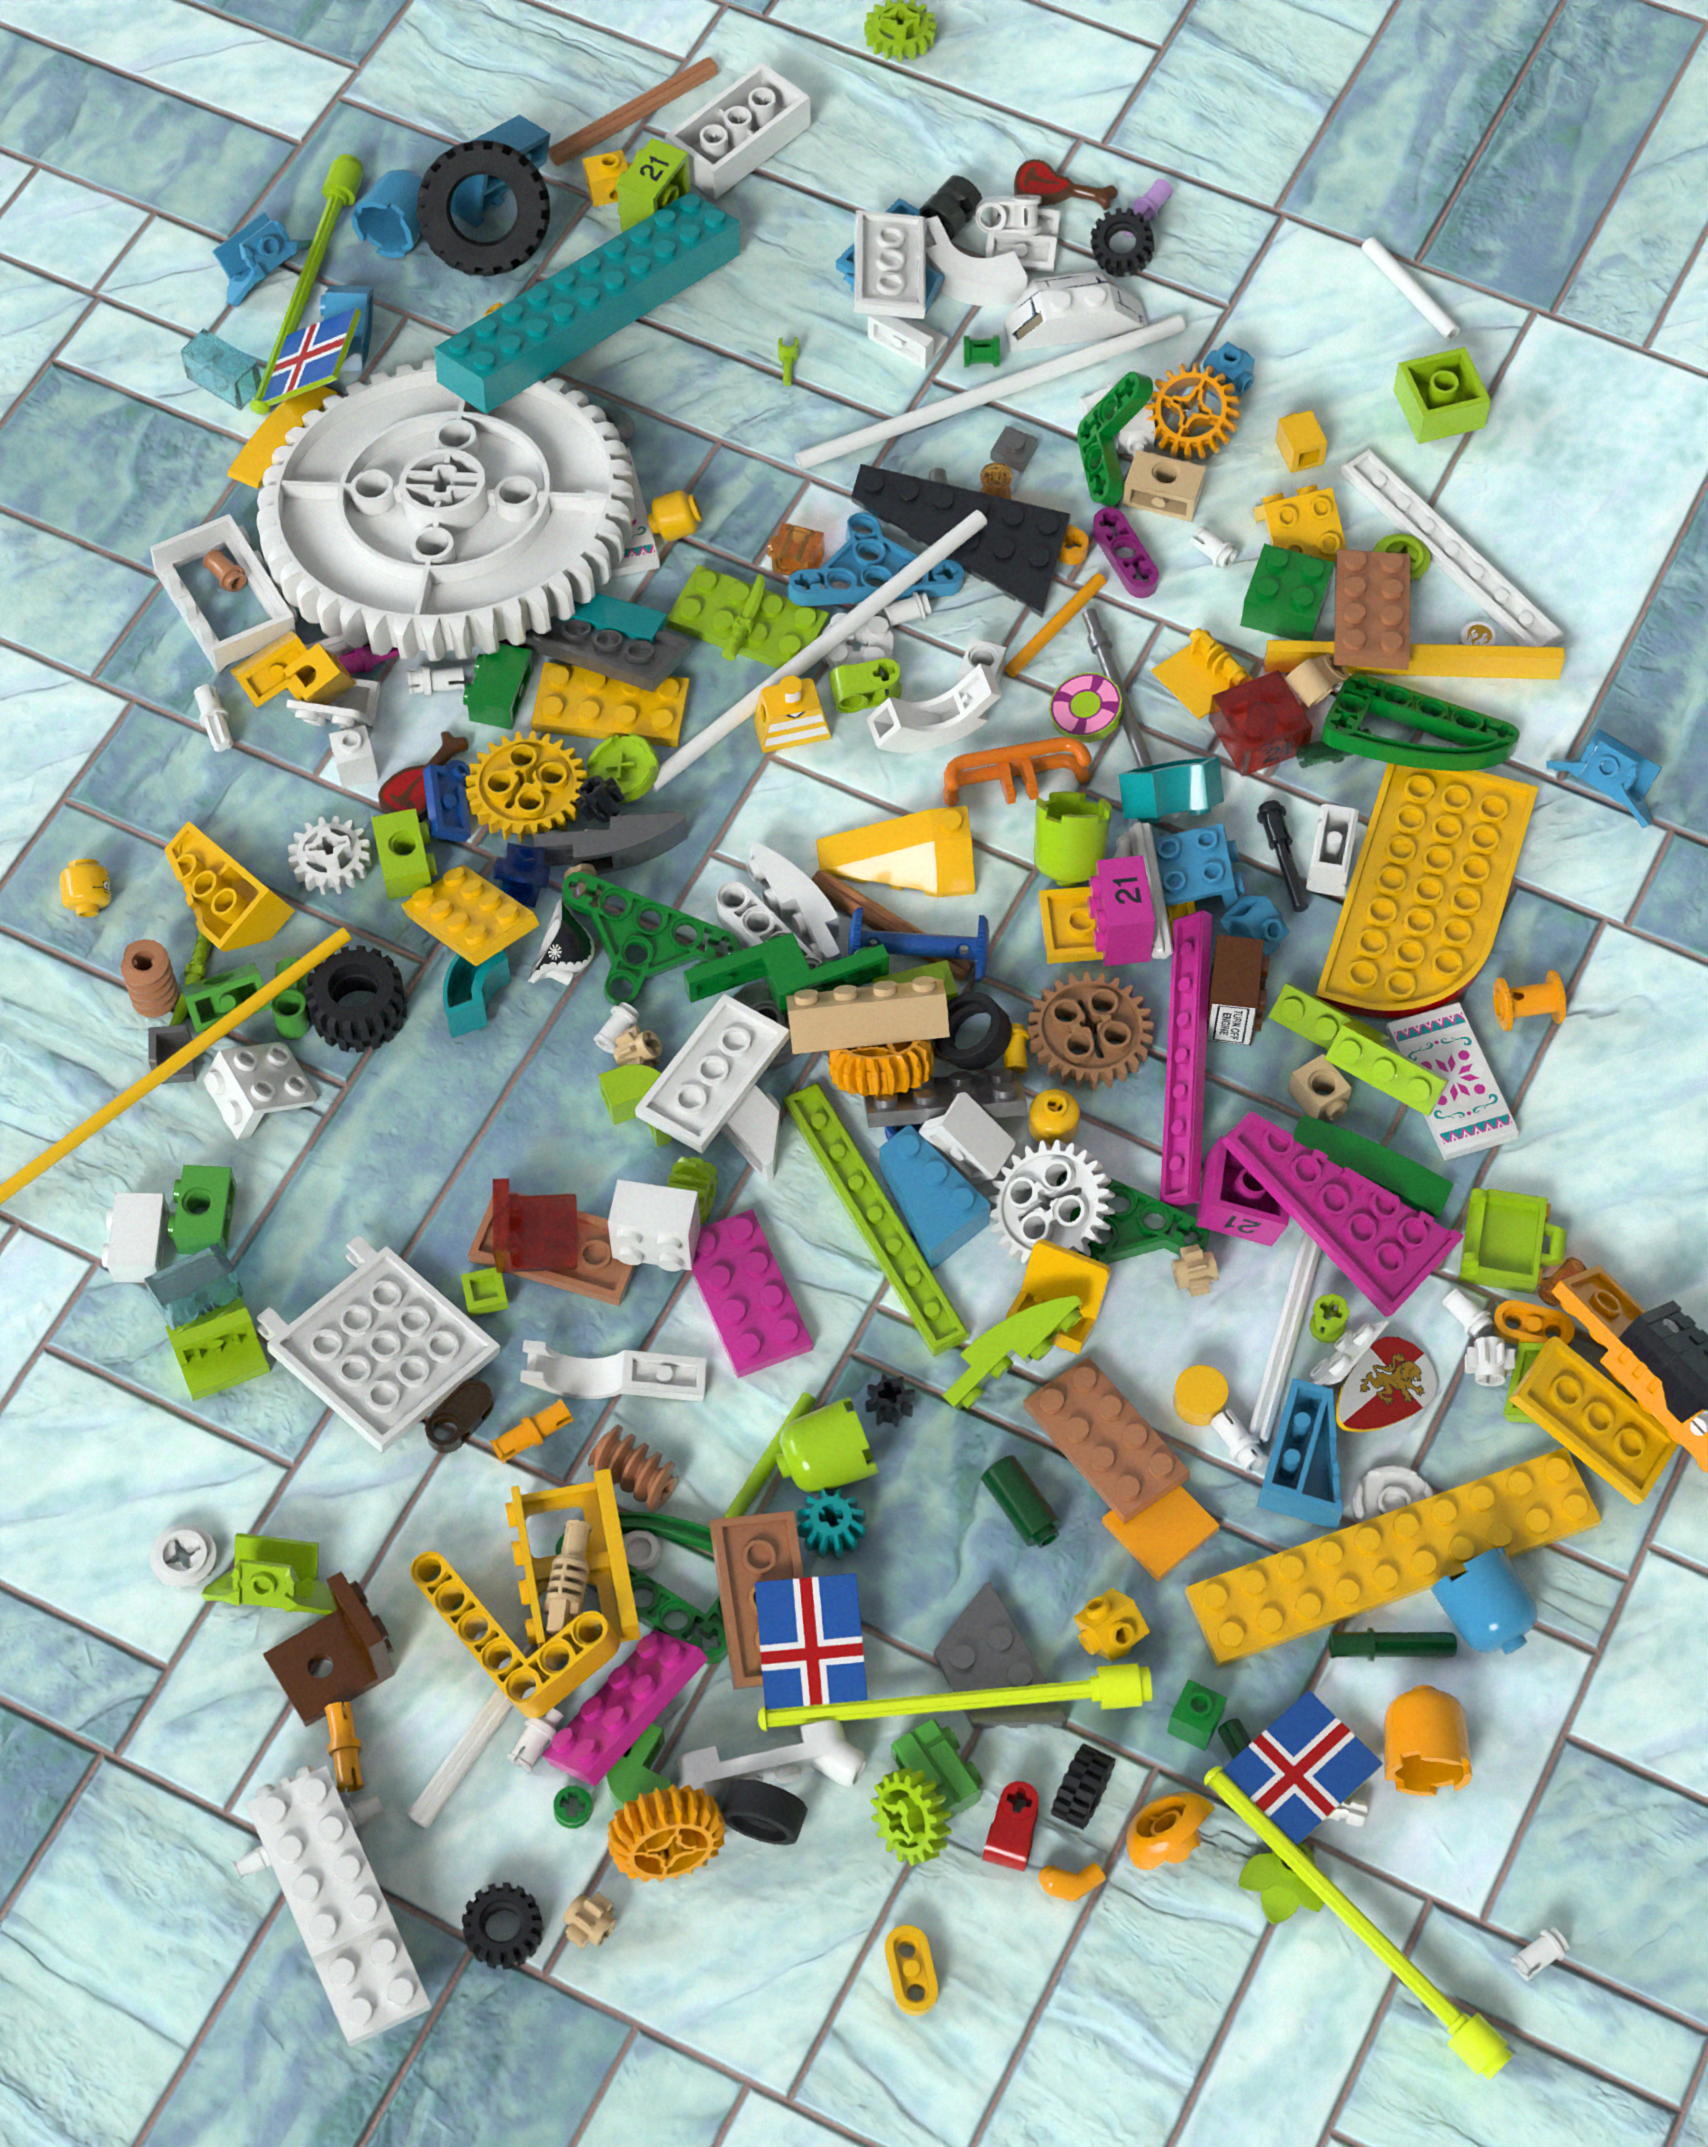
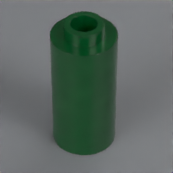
M1014 1455L998 1460L983 1473L981 1481L1027 1546L1037 1545L1039 1548H1043L1059 1536L1058 1529L1062 1524L1061 1520Z

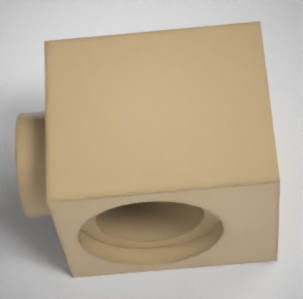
M1321 1054L1292 1072L1288 1092L1308 1116L1321 1121L1326 1119L1332 1121L1339 1118L1348 1109L1352 1087L1333 1064L1324 1059L1325 1055ZM1315 1090H1325L1329 1095H1320Z

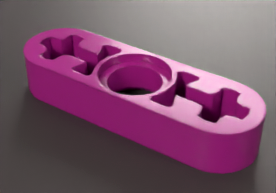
M1115 508L1099 510L1093 518L1092 533L1125 589L1136 598L1152 596L1157 590L1159 578L1158 569L1121 511ZM1115 526V538H1113V532L1110 529ZM1128 547L1135 552V555L1131 558H1121L1116 554V550ZM1138 567V574L1143 580L1148 579V582L1144 583L1141 579L1136 580L1135 568Z

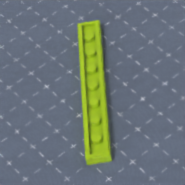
M817 1082L783 1098L784 1107L932 1356L935 1357L969 1340V1332L819 1083Z

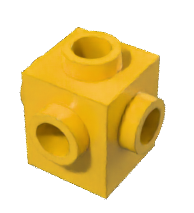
M623 150L583 158L586 185L593 207L618 202V192L615 188L617 179L633 163L626 162Z
M1113 1588L1109 1589L1102 1596L1090 1600L1085 1605V1608L1073 1617L1081 1631L1077 1635L1085 1650L1091 1655L1097 1653L1111 1662L1129 1653L1134 1644L1150 1633L1134 1600Z

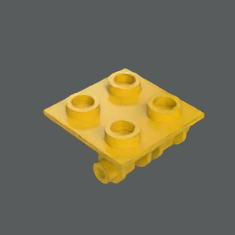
M1196 628L1189 636V639L1192 641L1190 645L1153 668L1151 672L1200 720L1253 685L1255 680L1246 672L1244 666H1240L1232 658V654L1229 651H1225V647L1222 644H1218L1210 636L1208 630Z

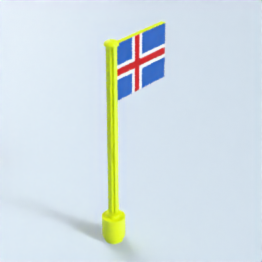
M856 1573L755 1582L765 1706L760 1708L757 1719L759 1727L767 1732V1728L806 1725L827 1720L850 1721L1091 1698L1092 1702L1099 1701L1101 1710L1142 1706V1702L1152 1701V1683L1149 1666L1139 1667L1138 1663L1097 1667L1096 1676H1089V1680L868 1700Z
M1308 1690L1225 1768L1216 1766L1210 1769L1204 1777V1785H1209L1449 2028L1447 2032L1452 2038L1447 2045L1477 2075L1482 2073L1490 2080L1514 2056L1506 2047L1509 2043L1479 2012L1472 2018L1466 2012L1462 2014L1297 1847L1383 1765Z

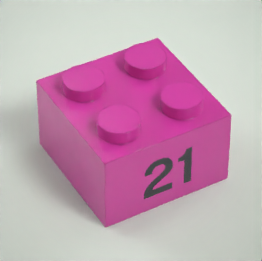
M1143 855L1097 860L1096 874L1089 877L1091 896L1087 897L1089 918L1095 919L1097 928L1093 929L1095 952H1102L1104 966L1149 962L1151 960L1155 918Z
M1220 1136L1205 1157L1196 1226L1272 1247L1288 1226L1289 1214L1222 1144L1223 1136Z

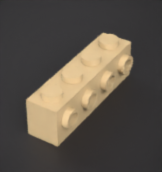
M922 976L907 983L896 984L894 981H879L873 986L861 988L853 985H842L836 987L834 991L825 992L804 989L797 991L794 995L786 996L793 1054L950 1037L947 998L943 979Z

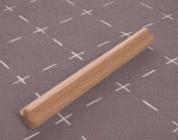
M818 870L811 879L828 900L852 915L853 911L858 907H863V922L878 931L926 934L824 870ZM922 957L931 964L947 960L952 976L959 981H964L973 969V963L966 959Z

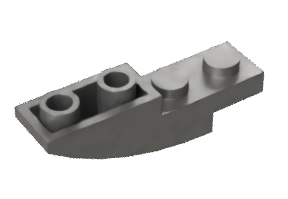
M673 811L641 815L625 813L620 816H609L610 829L607 830L589 828L575 832L553 830L543 834H534L537 867L574 865L575 867L579 864H591L594 866L597 875L639 865L673 849L687 839L686 813Z

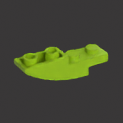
M1076 1295L1050 1300L1016 1313L992 1327L960 1354L971 1367L942 1396L957 1411L963 1406L969 1409L984 1395L985 1391L982 1387L992 1377L998 1380L1011 1368L1014 1362L1010 1358L1015 1353L1026 1364L1032 1359L1039 1362L1053 1348L1054 1344L1051 1340L1061 1330L1067 1333L1081 1320L1083 1315L1079 1311L1084 1307L1082 1301Z

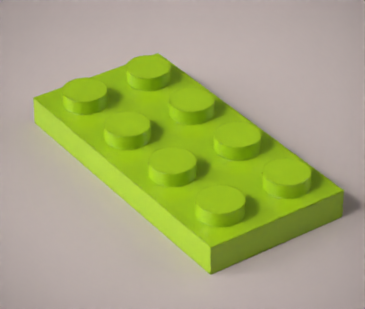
M697 564L669 612L666 626L667 628L724 648L732 633L733 621L736 616L741 615L754 585ZM764 589L761 604L753 621L754 627L751 633L746 635L738 654L780 669L822 635L830 622V613L812 606H799L785 596Z

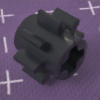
M593 776L582 783L578 790L581 797L577 798L575 802L588 822L596 817L599 822L604 823L610 821L609 816H617L622 809L620 801L624 800L625 796L613 777L604 781L601 776Z
M882 1374L881 1381L877 1386L868 1384L867 1395L872 1399L865 1401V1411L870 1413L875 1411L877 1425L886 1422L893 1423L895 1427H898L899 1420L904 1415L907 1417L913 1416V1406L909 1402L915 1400V1390H905L903 1376L893 1379L887 1378L885 1374ZM887 1398H891L893 1403L889 1404Z

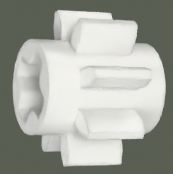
M1493 1336L1481 1337L1475 1340L1474 1347H1467L1465 1373H1475V1382L1482 1386H1498L1506 1382V1376H1512L1513 1369L1516 1368L1515 1349L1505 1350V1341L1503 1339Z

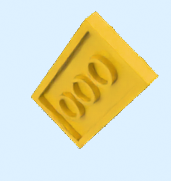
M544 662L531 720V728L535 732L605 740L615 735L623 737L629 736L628 734H637L647 739L650 745L678 748L690 681L689 678L668 676L654 692H650L575 665Z
M464 864L450 869L444 874L443 878L429 887L419 889L412 895V898L401 904L408 918L476 967L540 925L534 912Z
M1090 887L1039 890L1038 900L1047 964L1103 960L1102 952H1095L1093 929L1097 928L1095 919H1090L1088 913L1087 897L1091 896ZM1194 901L1166 907L1172 943L1174 919L1195 913Z
M1556 1335L1546 1341L1509 1398L1514 1405L1635 1506L1644 1502L1679 1445L1669 1437L1667 1429L1659 1421L1646 1413L1634 1400Z

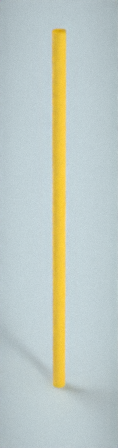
M344 927L340 928L0 1185V1205L352 940L350 934Z

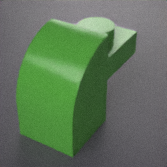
M653 1723L648 1726L625 1752L628 1757L622 1756L607 1773L610 1795L618 1810L624 1809L625 1801L639 1799V1793L647 1795L654 1792L655 1788L665 1790L673 1784L671 1780L650 1770L665 1744L663 1728Z

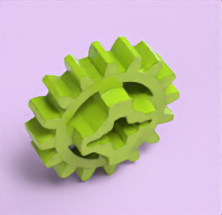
M885 0L884 7L875 4L874 13L867 12L866 22H864L866 45L873 46V53L875 55L884 52L885 60H889L892 56H897L898 62H902L903 56H908L913 61L916 60L917 52L925 55L927 54V46H934L937 23L934 22V13H927L926 4L917 7L916 0H910L909 3H904V0H897V3Z
M911 1767L882 1776L883 1782L874 1786L879 1796L871 1798L870 1803L877 1808V1814L872 1815L871 1819L879 1823L881 1827L876 1835L878 1838L885 1837L888 1841L885 1850L888 1853L897 1850V1861L909 1860L910 1865L913 1866L939 1857V1851L948 1847L943 1837L952 1834V1829L945 1824V1819L951 1817V1812L942 1808L941 1804L945 1801L946 1797L944 1794H936L937 1782L934 1779L925 1782V1772L919 1770L913 1773Z

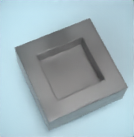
M1005 426L991 450L990 460L1023 472L1038 447V438Z

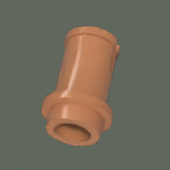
M213 549L205 555L203 566L219 580L222 589L237 592L244 587L247 578L245 570L240 565H234L218 549Z

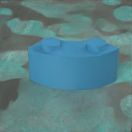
M331 285L325 292V295H321L320 313L321 316H324V320L353 308H358L362 312L341 371L362 372L367 361L371 340L373 287Z

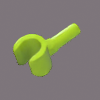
M780 337L778 340V358L783 362V385L790 386L793 362H796L799 358V340L795 337L794 345L784 346L783 337Z

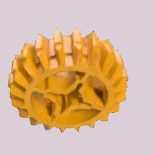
M1199 363L1193 364L1192 372H1187L1185 365L1181 364L1179 365V375L1175 376L1170 369L1165 372L1168 379L1167 383L1161 379L1155 380V386L1160 392L1153 391L1151 400L1154 403L1145 405V409L1153 410V415L1146 420L1155 422L1154 440L1162 438L1159 442V448L1162 451L1172 445V457L1176 458L1181 449H1183L1186 460H1191L1192 451L1197 450L1200 459H1205V448L1210 447L1211 451L1217 454L1219 452L1216 443L1218 440L1226 445L1230 443V438L1225 431L1237 432V425L1230 420L1241 418L1240 410L1234 408L1240 404L1239 396H1230L1235 391V386L1233 383L1223 385L1226 380L1224 373H1219L1213 378L1214 368L1212 366H1208L1204 373H1200ZM1194 386L1192 392L1187 396L1180 397L1174 395L1171 397L1183 388ZM1208 390L1213 392L1222 404L1220 416L1213 414V410L1205 406ZM1197 405L1199 414L1193 413L1191 418H1187L1185 409L1192 410ZM1165 407L1171 409L1173 414L1180 417L1177 434L1171 431L1163 421ZM1214 426L1203 435L1190 437L1194 429L1198 427L1211 428Z
M930 1039L829 1050L828 1056L829 1074L832 1077V1083L837 1085L838 1089L842 1091H847L851 1095L860 1093L863 1097L867 1095L879 1097L885 1094L892 1096L893 1093L897 1092L906 1093L909 1088H918L921 1086V1083L929 1080V1076L933 1074V1066L935 1064Z
M672 1784L665 1790L655 1788L654 1792L647 1795L639 1793V1799L635 1801H625L624 1809L615 1811L614 1819L608 1823L609 1831L607 1835L609 1841L607 1844L610 1855L613 1856L614 1863L618 1866L619 1872L627 1873L629 1879L640 1877L642 1882H648L652 1878H656L659 1883L669 1877H674L677 1880L679 1875L684 1873L693 1874L694 1868L698 1866L705 1867L708 1865L709 1858L718 1856V1848L725 1844V1821L714 1797L706 1795L704 1789L693 1791L690 1785L677 1789Z

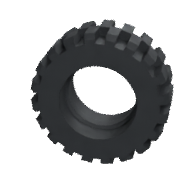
M488 140L461 143L442 153L423 176L424 178L418 190L416 208L420 230L432 252L451 268L472 276L489 277L505 274L528 261L543 242L550 221L551 209L548 189L542 175L531 160L515 148ZM486 174L501 179L510 187L516 199L517 216L515 222L506 235L495 241L479 242L466 237L456 227L451 215V200L456 188L464 180L475 175Z

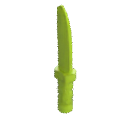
M762 574L757 575L741 615L736 616L733 621L732 633L721 653L722 657L728 661L735 660L746 635H749L754 627L753 621L758 612L765 589V579Z
M199 932L196 948L192 955L193 958H191L190 963L186 964L184 975L186 976L184 986L203 980L207 972L205 968L206 958H208L212 942L201 932ZM182 992L169 1026L181 1025L189 1013Z

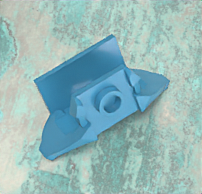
M266 212L260 214L212 251L229 278L226 303L238 307L245 295L257 282L266 278L268 273L292 255H296L299 250H308L313 240H290L285 230L286 226L275 220L270 221Z
M1600 728L1597 729L1589 745L1585 747L1586 750L1580 759L1546 761L1547 769L1569 771L1576 777H1580L1606 793L1613 800L1623 804L1634 815L1642 828L1653 824L1644 798L1663 767Z

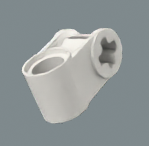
M1041 196L985 197L980 200L976 207V224L986 233L1039 234L1041 233V226L1038 225V204L1041 203ZM987 207H995L1000 211L1001 216L996 222L989 223L981 217L983 210ZM1025 208H1027V221H1024Z

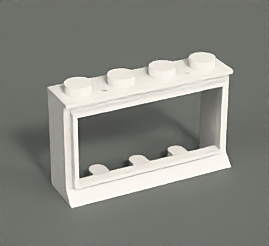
M230 514L150 546L154 571L217 675L226 665L258 652L291 630L296 634L295 623L299 622L295 607L291 606L288 602L285 603L282 598V589H279L273 582L272 577H269L266 573L267 568L261 553L258 550L253 552L249 546L251 542L243 525L237 526ZM226 547L236 565H240L245 570L246 581L271 620L219 641L175 568L199 559L213 549L220 550Z

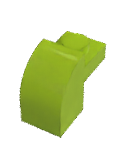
M630 1064L598 1074L600 1094L614 1125L636 1118V1106L662 1073L646 1065ZM647 1123L657 1147L672 1142L670 1135Z

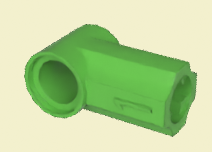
M284 957L281 962L276 963L275 977L300 958ZM310 971L272 999L271 1007L276 1030L285 1039H299L309 1031L311 1024L305 987H308L306 979Z

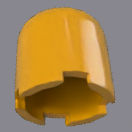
M1419 1685L1408 1692L1398 1695L1389 1704L1384 1721V1774L1386 1781H1395L1397 1791L1411 1795L1435 1796L1436 1787L1453 1784L1454 1791H1458L1470 1783L1472 1764L1467 1717L1461 1703L1451 1694L1437 1690L1430 1685Z

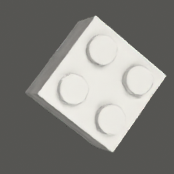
M617 1179L608 1219L612 1258L628 1265L647 1263L658 1265L667 1271H679L681 1269L692 1271L701 1229L698 1192Z

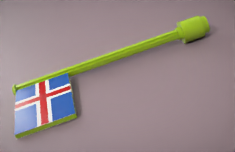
M341 154L337 159L333 160L324 181L322 194L327 199L326 207L256 396L250 402L251 410L258 415L268 414L270 412L269 406L338 380L362 313L358 308H353L297 331L340 211L342 207L350 206L354 203L364 177L363 164L352 155Z

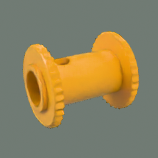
M1549 970L1545 983L1508 988L1507 982L1502 977L1495 980L1493 985V1005L1498 1023L1504 1031L1507 1032L1512 1029L1514 1018L1551 1013L1555 1023L1559 1024L1564 1021L1566 1017V994L1561 977L1557 971Z

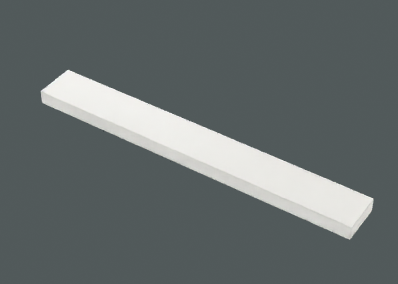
M1367 449L1342 466L1341 475L1403 534H1408L1421 540L1427 546L1431 560L1521 646L1554 647L1563 641L1565 633L1370 449Z

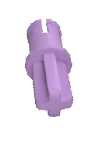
M1157 179L1143 197H1138L1134 201V214L1137 215L1140 212L1143 214L1144 220H1154L1158 216L1160 207L1173 194L1171 185L1163 179ZM1123 231L1124 236L1135 237L1132 233Z

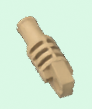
M582 1520L566 1521L561 1555H557L552 1562L550 1582L548 1583V1592L543 1610L545 1614H549L547 1631L552 1637L582 1612L585 1588L590 1572V1565L586 1560L590 1533L593 1529L590 1523Z

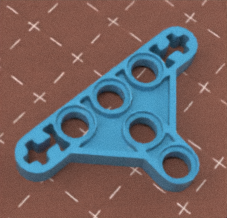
M855 513L847 520V542L821 568L798 570L792 573L789 577L787 596L790 601L799 606L860 603L880 588L869 585L867 583L868 580L879 579L886 583L916 559L918 555L884 537L876 517L869 513ZM859 526L866 527L871 532L869 534H859L854 531V528ZM868 552L875 554L878 558L871 561L863 559L860 555ZM942 560L919 579L920 583L913 584L894 600L913 597V592L916 591L918 594L925 593L927 598L955 595L962 588L964 569L960 564L952 560ZM841 581L848 584L849 588L843 590L836 589L831 584Z

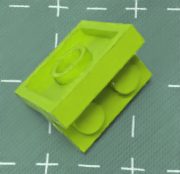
M242 1297L165 1326L193 1401L270 1372L253 1322Z

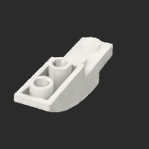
M758 842L749 844L750 860L746 861L747 870L753 882L759 881L763 887L762 897L765 905L772 912L775 911L783 923L792 920L797 934L800 937L805 935L809 942L807 947L822 962L841 959V951L834 938L839 937V916L823 892L801 869L779 853Z

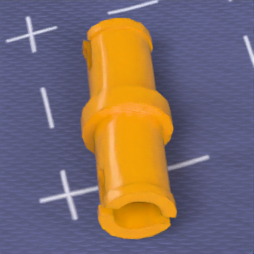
M559 1399L556 1403L531 1418L526 1415L520 1419L521 1424L495 1440H491L490 1444L502 1464H504L507 1460L532 1445L539 1447L544 1443L542 1439L565 1425L571 1424L574 1420L564 1402Z
M342 1702L332 1703L325 1707L331 1741L327 1745L328 1755L333 1757L337 1782L336 1789L339 1793H344L346 1787L347 1793L355 1792L365 1787L362 1780L358 1753L362 1750V1743L359 1738H356L352 1712L353 1705L351 1702H345L343 1708Z

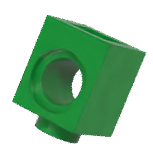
M1188 1679L1170 1716L1167 1733L1206 1751L1223 1717L1227 1697Z

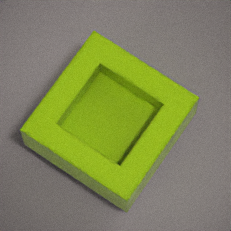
M500 1266L460 1274L469 1317L509 1309Z

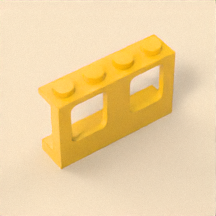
M610 1469L594 1471L595 1481L540 1492L521 1495L519 1485L511 1487L513 1502L505 1503L509 1528H518L519 1540L512 1541L516 1567L524 1565L526 1579L518 1580L522 1606L531 1605L533 1618L525 1620L529 1645L537 1644L538 1649L552 1638V1636H548L544 1632L539 1598L543 1593L548 1592L547 1588L550 1582L552 1562L557 1555L543 1558L532 1556L526 1520L531 1515L573 1507L582 1509L585 1522L593 1526L586 1554V1560L590 1565L587 1584H592L597 1588L602 1615L605 1616L617 1632L620 1643L641 1639ZM603 1631L594 1633L590 1637L589 1642L598 1640Z

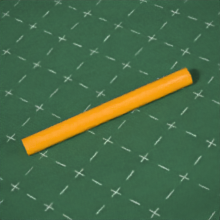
M1096 573L1005 666V671L1010 676L1016 677L1107 583L1105 577L1100 573Z

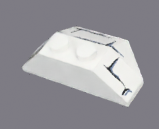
M1100 270L1032 280L1004 320L1010 352L1115 338L1147 326L1141 301Z

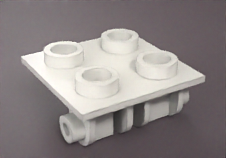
M1384 1320L1373 1325L1366 1323L1357 1331L1352 1329L1346 1331L1334 1344L1337 1351L1330 1359L1325 1358L1312 1370L1310 1376L1313 1380L1310 1383L1333 1389L1335 1405L1347 1375L1390 1322Z

